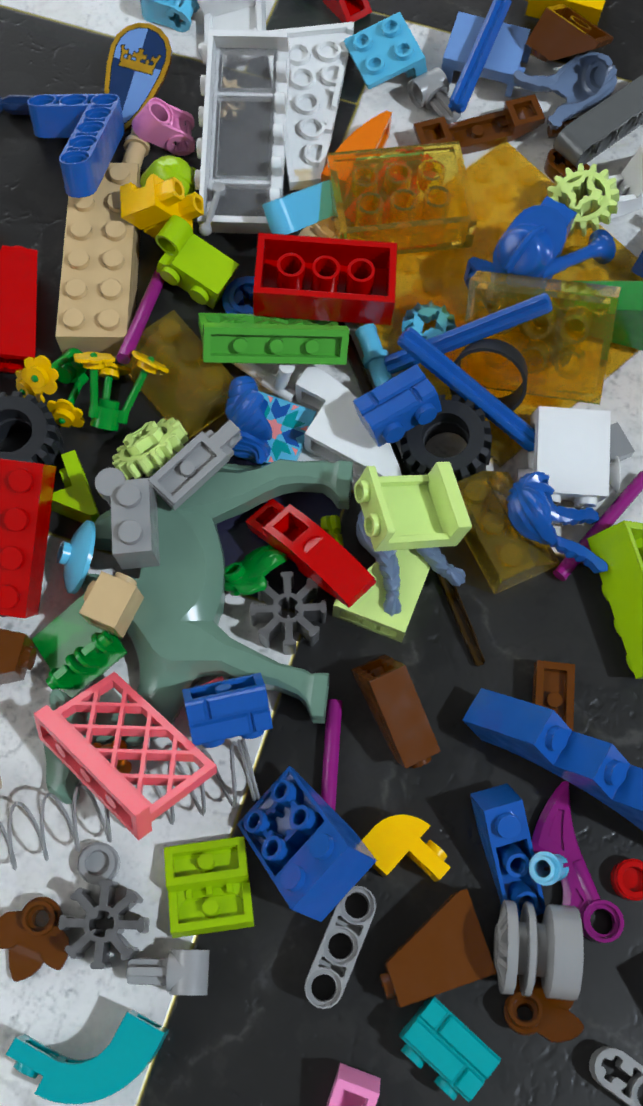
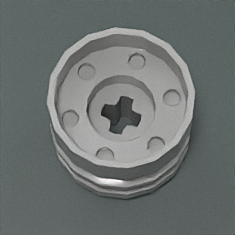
M504 900L494 933V966L498 975L500 994H514L518 975L522 996H531L536 977H541L542 989L546 998L569 1001L578 1000L581 991L584 963L583 928L578 908L576 906L548 904L544 911L542 923H537L532 902H525L523 904L519 921L515 901Z

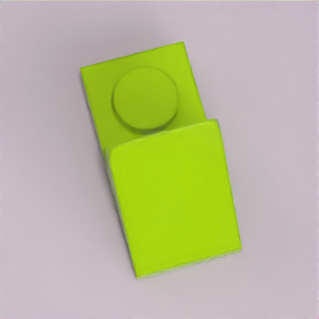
M75 450L61 454L65 468L60 469L59 472L65 489L53 492L51 510L81 523H84L86 520L95 522L100 514Z

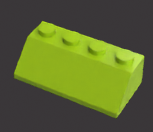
M624 520L587 538L591 552L608 564V571L599 573L603 583L602 592L610 603L615 618L614 627L624 643L627 652V664L636 679H643V523Z

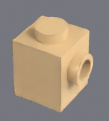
M101 571L97 580H93L88 585L84 594L85 602L79 613L88 624L123 639L144 597L136 586L137 581L120 572H116L115 576Z

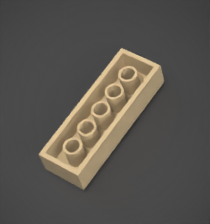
M110 163L94 194L82 198L68 196L55 335L62 354L69 348H76L82 352L109 353L116 359L135 316L141 230L121 218L120 186L132 182L141 188V175L138 163Z

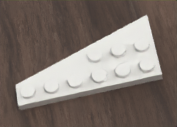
M354 22L267 30L288 31L290 65L285 166L290 191L304 189L321 183V173L328 159L349 57L344 40L353 35ZM267 56L271 85L273 89L274 57Z

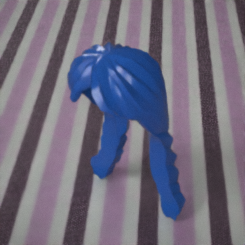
M544 472L527 473L520 477L519 481L513 483V487L509 490L510 495L506 500L508 501V517L519 534L526 539L555 547L557 552L564 553L566 558H574L576 562H582L593 573L608 571V564L603 559L596 556L585 546L558 536L552 523L570 524L572 526L583 523L593 524L600 519L597 511L588 507L578 510L556 506L551 496L555 490L548 485L549 475H546Z

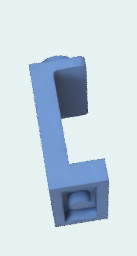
M458 11L441 66L449 84L452 82L455 71L462 72L485 18ZM503 22L480 77L506 83L505 96L511 98L514 86H517L514 83L513 73L516 70L525 72L526 67H522L521 63H528L532 48L526 44L530 29Z

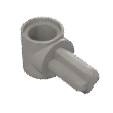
M435 67L408 82L409 97L417 108L425 106L428 110L434 109L440 117H445L447 124L456 122L460 118L461 114L451 111L448 107L450 103V98L448 97L449 83L441 68Z
M172 949V952L168 954V958H131L128 961L126 970L127 983L130 985H166L169 995H208L210 950Z

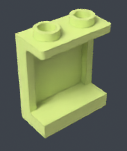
M450 461L436 462L431 471L426 475L378 477L375 466H366L355 483V499L361 505L365 518V533L371 538L374 552L457 546L472 528Z

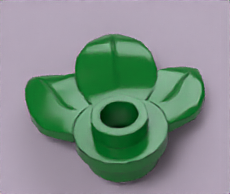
M271 545L257 548L245 556L241 562L232 563L225 568L224 591H228L232 596L250 595L265 590L267 588L265 576L277 566L288 561L287 556L281 551L275 550Z

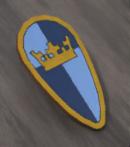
M135 23L121 30L111 44L107 60L104 94H115L120 97L125 132L132 128V120L151 98L156 97L171 66L172 48L169 39L160 28L150 23Z

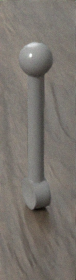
M215 183L212 186L214 196L206 219L199 226V233L202 236H209L212 233L211 222L219 199L226 194V187L223 183Z

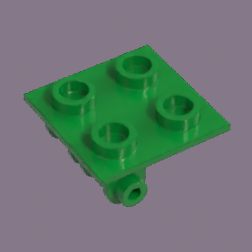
M84 594L32 638L35 646L51 669L49 677L46 679L47 685L52 690L63 689L71 698L80 694L127 654L117 636L88 624L79 612L85 602Z

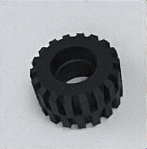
M13 391L12 396H7L5 392L0 393V444L7 436L13 433H31L29 441L22 448L13 452H0V458L56 466L57 471L60 466L57 458H62L61 454H64L62 448L64 442L48 407L42 401L38 402L36 397L30 394L24 398L22 393Z
M445 394L438 395L442 411L437 413L435 419L425 425L418 424L405 432L404 436L400 439L402 458L408 473H412V475H426L431 471L436 462L450 461L460 492H462L463 484H467L469 488L475 485L476 477L482 478L486 472V465L490 463L491 426L489 420L485 421V413L482 409L479 408L474 411V402L469 399L462 403L460 396L453 395L452 400H445ZM444 432L455 433L461 436L467 443L466 448L461 453L448 458L437 457L431 454L425 446L433 436Z

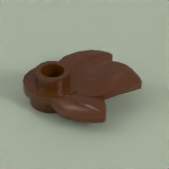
M34 898L24 906L22 911L7 912L0 917V949H9V968L12 979L15 982L25 980L34 975L42 967L43 963L53 969L61 970L69 955L66 953L65 947L70 946L69 937L64 930L59 929V918L63 915L59 904L51 898ZM44 910L49 915V921L45 926L40 927L36 923V916L40 911Z
M517 975L514 994L507 998L504 1005V1018L510 1029L524 1036L538 1033L553 1043L570 1041L578 1037L584 1030L582 1022L569 1011L574 1001L546 998L542 989L541 977H536L532 995L529 997L522 996ZM521 1007H527L532 1011L533 1017L527 1021L522 1020L518 1017L517 1010Z

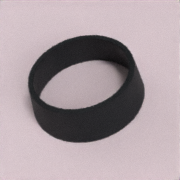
M481 339L469 344L454 361L460 368L462 358L471 353L482 351L500 354L509 359L518 368L523 379L519 388L510 395L497 398L514 411L524 400L527 391L528 369L522 354L511 344L498 339ZM449 387L452 396H453V395L459 396L456 392H454V391ZM460 396L461 402L465 403L466 401Z

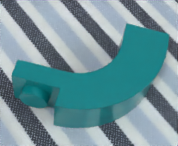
M130 1010L126 1012L110 1044L96 1057L83 1060L71 1059L26 1034L14 1038L6 1055L16 1060L13 1067L22 1074L31 1078H37L38 1074L43 1076L34 1093L35 1095L56 1103H91L115 1094L137 1078L155 1058L169 1029L135 1010Z

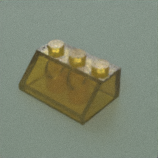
M174 310L147 327L142 333L135 351L149 357L152 356L154 360L165 365L169 372L165 373L158 369L156 375L149 373L141 391L166 421L171 417L179 420L188 434L186 436L190 439L225 414L226 403L229 398V385L234 377L221 363L203 362L202 341ZM132 356L130 363L123 364L122 366L131 369V373L127 375L135 383L142 368L136 365L138 359Z
M481 471L457 482L472 524V528L464 536V539L494 594L544 573L560 564L549 545L526 539L512 525L508 517V501L506 500L510 495L509 490L513 487L514 483L509 472Z

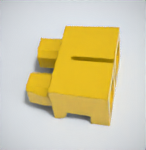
M153 173L148 177L146 185L142 188L137 187L132 182L120 186L121 218L153 238L157 236L172 215L183 218L193 229V219L204 214L202 196L196 192L185 196L182 182L175 177L164 181Z

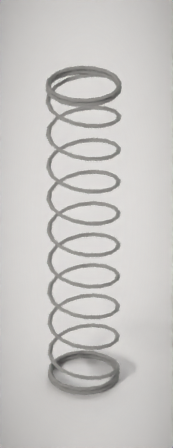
M244 738L238 739L237 742L232 741L230 745L233 801L218 769L216 773L221 788L232 807H235L237 804L234 745L243 762L252 800L260 799ZM202 749L201 751L214 762L208 751ZM170 761L168 763L167 775H169ZM176 761L181 774L186 775L179 761ZM146 768V772H145V773H146V774H151V773L149 772V770ZM79 783L74 789L72 798L73 825L61 801L53 793L47 792L40 806L39 828L29 808L24 803L16 801L9 811L7 833L0 822V829L8 846L12 868L14 870L17 869L11 835L12 814L17 805L22 806L29 815L38 834L46 861H48L49 856L45 842L44 807L48 796L52 797L62 810L71 831L76 851L78 852L80 851L76 818L78 789L81 787L87 792L97 811L107 841L111 843L109 810L104 806V820L91 791L85 785ZM203 783L200 785L202 808L197 800L194 790L190 793L199 813L202 816H204L206 813L205 789ZM153 785L160 799L162 797V794L158 786ZM174 805L170 808V813L168 810L165 811L171 825L175 822Z

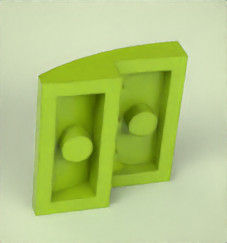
M244 836L164 847L165 877L169 898L170 933L172 938L255 926Z

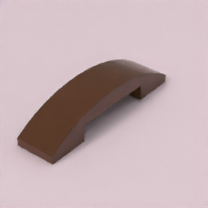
M532 94L505 101L502 111L447 124L445 117L442 116L414 123L413 129L422 153L452 156L487 150L515 140L544 124L545 116L536 95Z

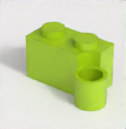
M172 215L155 237L158 246L165 251L158 261L156 272H159L167 283L174 286L177 285L187 291L190 297L197 303L206 304L213 309L223 296L225 288L234 280L239 264L195 235L192 227L186 220Z

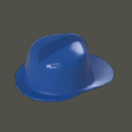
M534 205L524 209L513 220L498 241L493 252V267L496 275L503 283L512 287H526L535 283L544 274L566 241L567 227L564 217L550 206Z

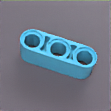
M331 179L262 204L271 234L287 235L341 213Z

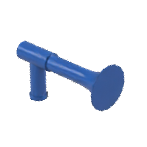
M602 229L593 231L587 246L564 256L556 257L544 274L535 282L534 286L545 293L553 275L593 258L599 264L610 263L616 253L613 237Z

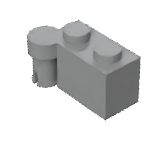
M109 467L103 469L95 478V487L99 495L108 501L111 507L112 555L122 570L160 566L157 495L149 478L126 480L124 474L117 468Z

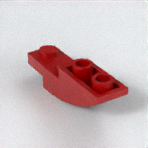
M271 499L245 521L250 531L275 549L284 553L290 560L296 563L300 573L307 578H311L318 586L348 608L376 583L375 578L341 544L291 504L284 507L276 500Z

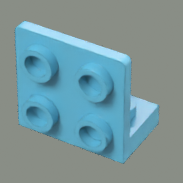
M400 12L344 40L345 46L368 89H372L402 73H405L407 78L412 76L414 79L427 72L425 56Z

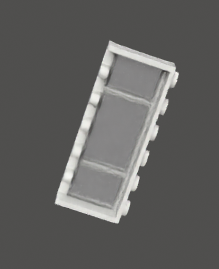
M208 29V43H203L202 61L203 65H206V75L201 74L200 91L201 95L205 96L204 106H199L198 110L199 126L203 127L202 138H197L196 144L197 158L201 159V168L195 170V189L199 190V195L203 198L204 214L193 220L198 222L199 226L204 223L214 196L212 186L215 183H223L226 187V194L219 199L211 222L212 233H271L262 204L283 197L290 65L288 31Z

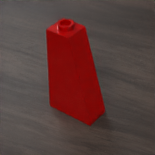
M2 245L0 249V372L15 373L18 369L22 370L25 368L24 360L28 357L35 359L38 250L18 245Z

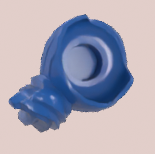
M239 376L234 378L229 385V398L225 408L227 419L231 420L241 430L242 439L232 450L234 451V456L256 459V463L261 465L267 461L271 452L269 446L263 441L271 440L273 433L271 425L264 414L268 402L258 392V385L254 378L251 376Z

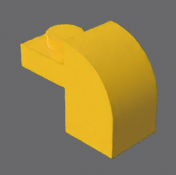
M394 815L385 818L376 824L362 839L363 843L377 860L372 867L383 878L392 871L405 855L434 882L441 880L451 868L444 861L448 856L437 844L431 840H428L425 844L420 839L430 825L414 816Z

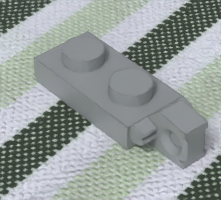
M229 420L216 433L212 430L206 433L201 431L149 478L155 492L175 511L229 462V459L234 455L232 448L242 439L241 430Z

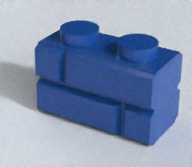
M417 364L353 401L360 421L378 447L386 443L399 441L406 431L418 424L425 425L435 419L437 413L442 411L436 389Z
M261 673L182 689L192 743L195 746L202 745L205 748H214L222 745L225 739L238 736L244 739H254L261 736L264 730L273 729L267 691Z

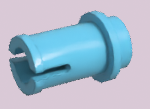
M539 852L530 860L529 873L536 883L542 886H550L568 875L569 867H563V863H568V861L560 854ZM550 865L551 870L544 871V867H549Z

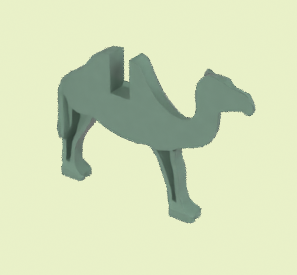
M279 459L264 466L226 463L175 511L156 493L160 566L143 567L140 570L139 578H133L137 581L136 586L144 599L126 634L132 639L139 659L140 684L136 692L171 724L174 723L185 704L182 689L194 687L202 677L223 676L233 679L261 673L267 690L278 691L299 699L307 708L313 723H325L330 680L329 673H310L305 669L278 663L230 638L218 626L224 612L226 592L224 591V575L226 567L217 523L247 512L268 500L294 492L323 493L334 502L338 509H349L353 480V461L338 460L332 463L327 460L294 461ZM110 509L99 516L94 522L96 527L94 548L97 550L112 551ZM87 573L81 586L84 593L88 585L93 580H97L99 574ZM54 689L50 693V708L54 711L72 698L63 691ZM76 712L66 718V720L70 724H88L90 713ZM97 713L95 725H117L119 713ZM125 714L124 725L146 726L147 718L143 714ZM93 735L91 744L96 742L102 745L109 744L115 740V736ZM122 736L121 738L127 743L128 747L138 746L144 742V737ZM150 737V741L155 740L159 737ZM43 743L46 756L47 789L49 793L56 795L62 803L72 804L74 789L80 780ZM78 789L76 801L79 799V795H80L79 789Z

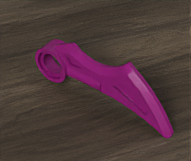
M563 781L553 792L538 818L531 840L534 853L550 852L560 854L567 859L568 863H563V867H569V872L564 879L560 880L563 891L562 905L576 906L582 920L583 934L590 941L599 944L613 942L623 932V914L612 902L600 899L575 836L570 808L569 782ZM598 909L606 911L612 919V928L606 934L597 933L591 926V915Z

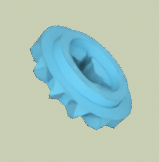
M432 301L426 305L417 303L413 309L406 311L402 321V333L411 327L426 340L457 328L455 314L447 312L445 305L439 307L434 305ZM435 319V328L431 327L422 334L424 322L429 323Z

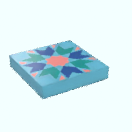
M258 391L268 402L264 414L273 432L271 440H263L269 446L271 452L267 461L263 462L261 466L279 459L297 461L304 447V433L316 417L317 411ZM242 458L250 462L256 463V459Z

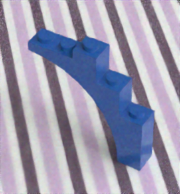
M480 689L462 721L481 740L510 751L558 775L595 797L643 831V768L630 765L612 743L572 731L553 709L487 689Z

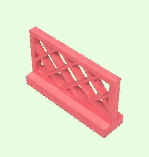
M115 672L54 711L46 705L34 713L39 739L138 840L152 831L153 820L217 773V765ZM112 688H115L122 695L121 703L99 702L100 696ZM76 712L90 713L88 724H70L66 718ZM97 713H119L117 725H95ZM125 714H143L147 718L146 726L124 725ZM93 735L115 736L113 749L95 748L91 744ZM122 736L144 737L143 748L120 749ZM150 737H168L173 742L172 750H149ZM118 760H141L139 774L120 773L116 769ZM147 761H170L169 775L145 774ZM176 761L194 762L200 767L192 775H175ZM144 785L167 786V793L153 804L142 795Z

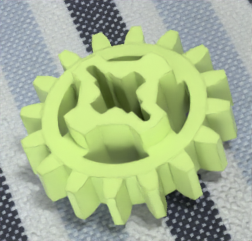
M581 163L578 165L576 172H572L567 167L565 168L566 176L564 178L557 175L554 177L555 186H548V197L565 204L568 208L577 212L569 236H572L575 230H580L583 237L586 236L588 228H592L595 231L599 229V223L602 222L607 225L611 223V214H617L618 201L620 199L616 178L609 179L607 169L597 173L596 164H593L589 170H584V166Z
M174 417L167 421L162 418L157 424L155 421H149L140 429L128 434L124 438V445L116 449L118 453L112 456L114 460L112 464L115 468L121 470L126 480H130L132 477L140 479L143 474L145 476H152L177 454L176 452L185 447L183 444L189 440L186 436L188 434L180 421L175 420Z

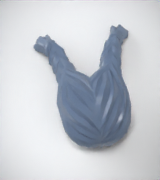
M586 51L567 62L556 74L550 76H530L516 70L513 76L514 83L524 90L545 93L554 92L566 99V103L557 107L554 114L547 119L550 130H557L564 121L579 113L589 111L611 96L617 84V69L615 65H612L613 62L609 56L594 51Z
M361 510L356 523V536L359 543L375 557L379 564V570L383 576V585L386 590V600L383 603L384 612L392 617L394 614L401 612L402 606L398 599L401 580L399 577L400 567L396 556L397 550L374 552L371 538L365 533V518ZM439 547L416 549L424 557L428 565L431 566L432 570L441 575V577L446 578L452 585L460 586L465 583L466 574L464 570L448 564L445 555L441 554Z

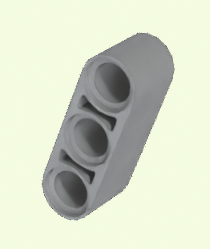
M354 886L336 905L306 977L304 986L306 997L317 1008H331L339 1002L376 910L375 897L365 887ZM351 894H359L367 901V912L362 918H352L345 910V901ZM337 933L348 936L352 944L350 954L343 959L334 958L328 948L329 940ZM322 974L331 976L336 986L332 997L326 1000L317 999L311 990L313 980Z

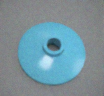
M86 520L76 530L70 542L62 541L58 549L57 563L63 564L64 584L69 594H76L79 591L92 561L96 540V527L93 521Z

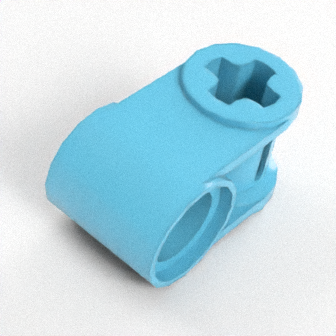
M140 0L142 16L146 21L170 27L178 32H186L190 29L191 17L200 8L197 0Z

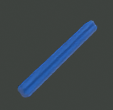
M493 0L450 97L448 107L451 111H456L458 114L465 111L512 3L511 0Z
M542 293L427 339V341L445 354L545 315L553 310L552 302L547 293ZM400 350L384 358L386 369L390 374L420 364L405 350Z
M409 327L403 331L397 340V344L465 401L469 399L474 402L476 410L481 408L487 419L527 452L534 451V428L413 328Z

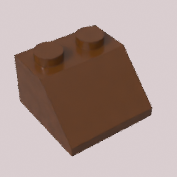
M559 4L545 8L526 44L533 49L531 53L536 58L547 62L548 60L554 61L611 44L614 37L567 5Z

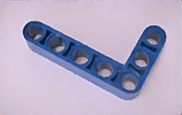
M43 94L28 99V109L36 137L69 138L59 156L66 194L74 198H82L94 194L125 132L120 97L115 94Z

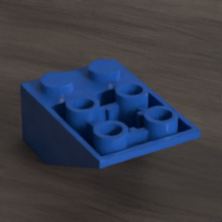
M291 766L281 774L237 824L290 909L319 922L326 918L377 861L356 832Z

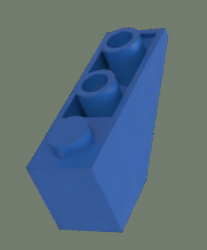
M507 783L471 793L470 798L478 833L501 905L504 900L515 901L519 921L522 906L525 902H532L536 916L543 914L546 906L542 887L532 879L529 873V863L534 856V850L523 799Z

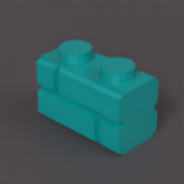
M434 996L426 999L398 1035L406 1043L401 1051L420 1069L425 1063L430 1065L439 1074L434 1083L453 1101L459 1094L466 1101H471L501 1061V1058Z

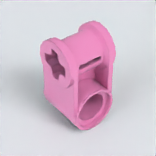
M151 98L132 120V128L135 134L145 142L159 146L177 156L189 155L195 149V140L191 133L194 128V117L189 112L180 110L160 98Z

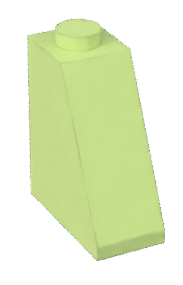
M416 549L397 550L396 556L400 567L399 577L401 580L398 599L402 605L401 612L394 614L392 617L384 612L383 603L386 600V590L383 585V576L380 573L379 564L376 561L367 569L375 578L376 583L350 608L336 599L333 605L332 616L402 643L431 566L428 565L424 557Z

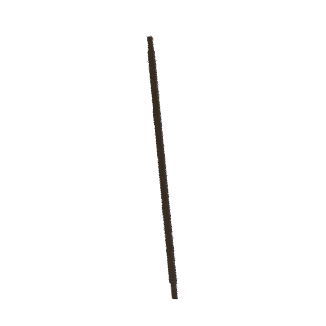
M337 322L339 326H346L345 322ZM349 332L347 359L361 393L364 395L373 390V387ZM396 442L390 443L401 474L409 475ZM436 573L475 666H481L486 661L457 588L446 578Z

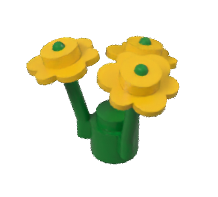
M69 348L52 363L43 355H39L35 359L28 357L24 360L25 368L15 371L18 392H21L24 398L28 394L33 395L38 402L42 401L45 403L43 393L52 395L57 391V379L64 384L75 383L67 400L59 399L57 402L49 400L47 403L48 410L52 413L56 424L62 427H83L85 423L82 418L83 411L74 407V404L82 387L89 381V377L85 374L88 369L83 368V363L74 361L73 354L83 353L76 348Z

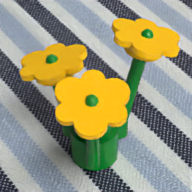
M133 350L131 354L138 359L136 365L142 368L121 410L119 409L120 402L110 399L112 380H118L120 375L131 373V369L113 363L115 362V357L109 353L83 352L73 354L75 362L83 363V368L90 369V407L88 417H91L90 425L110 431H118L120 423L127 424L129 412L148 374L156 375L158 369L168 373L169 369L162 363L154 360L152 356L149 357ZM98 370L99 376L105 378L102 398L99 397V400Z

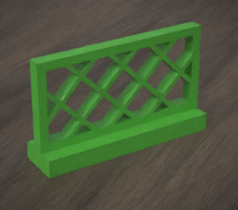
M198 313V326L203 345V362L347 364L350 330L347 326H339L335 321L254 316V314Z

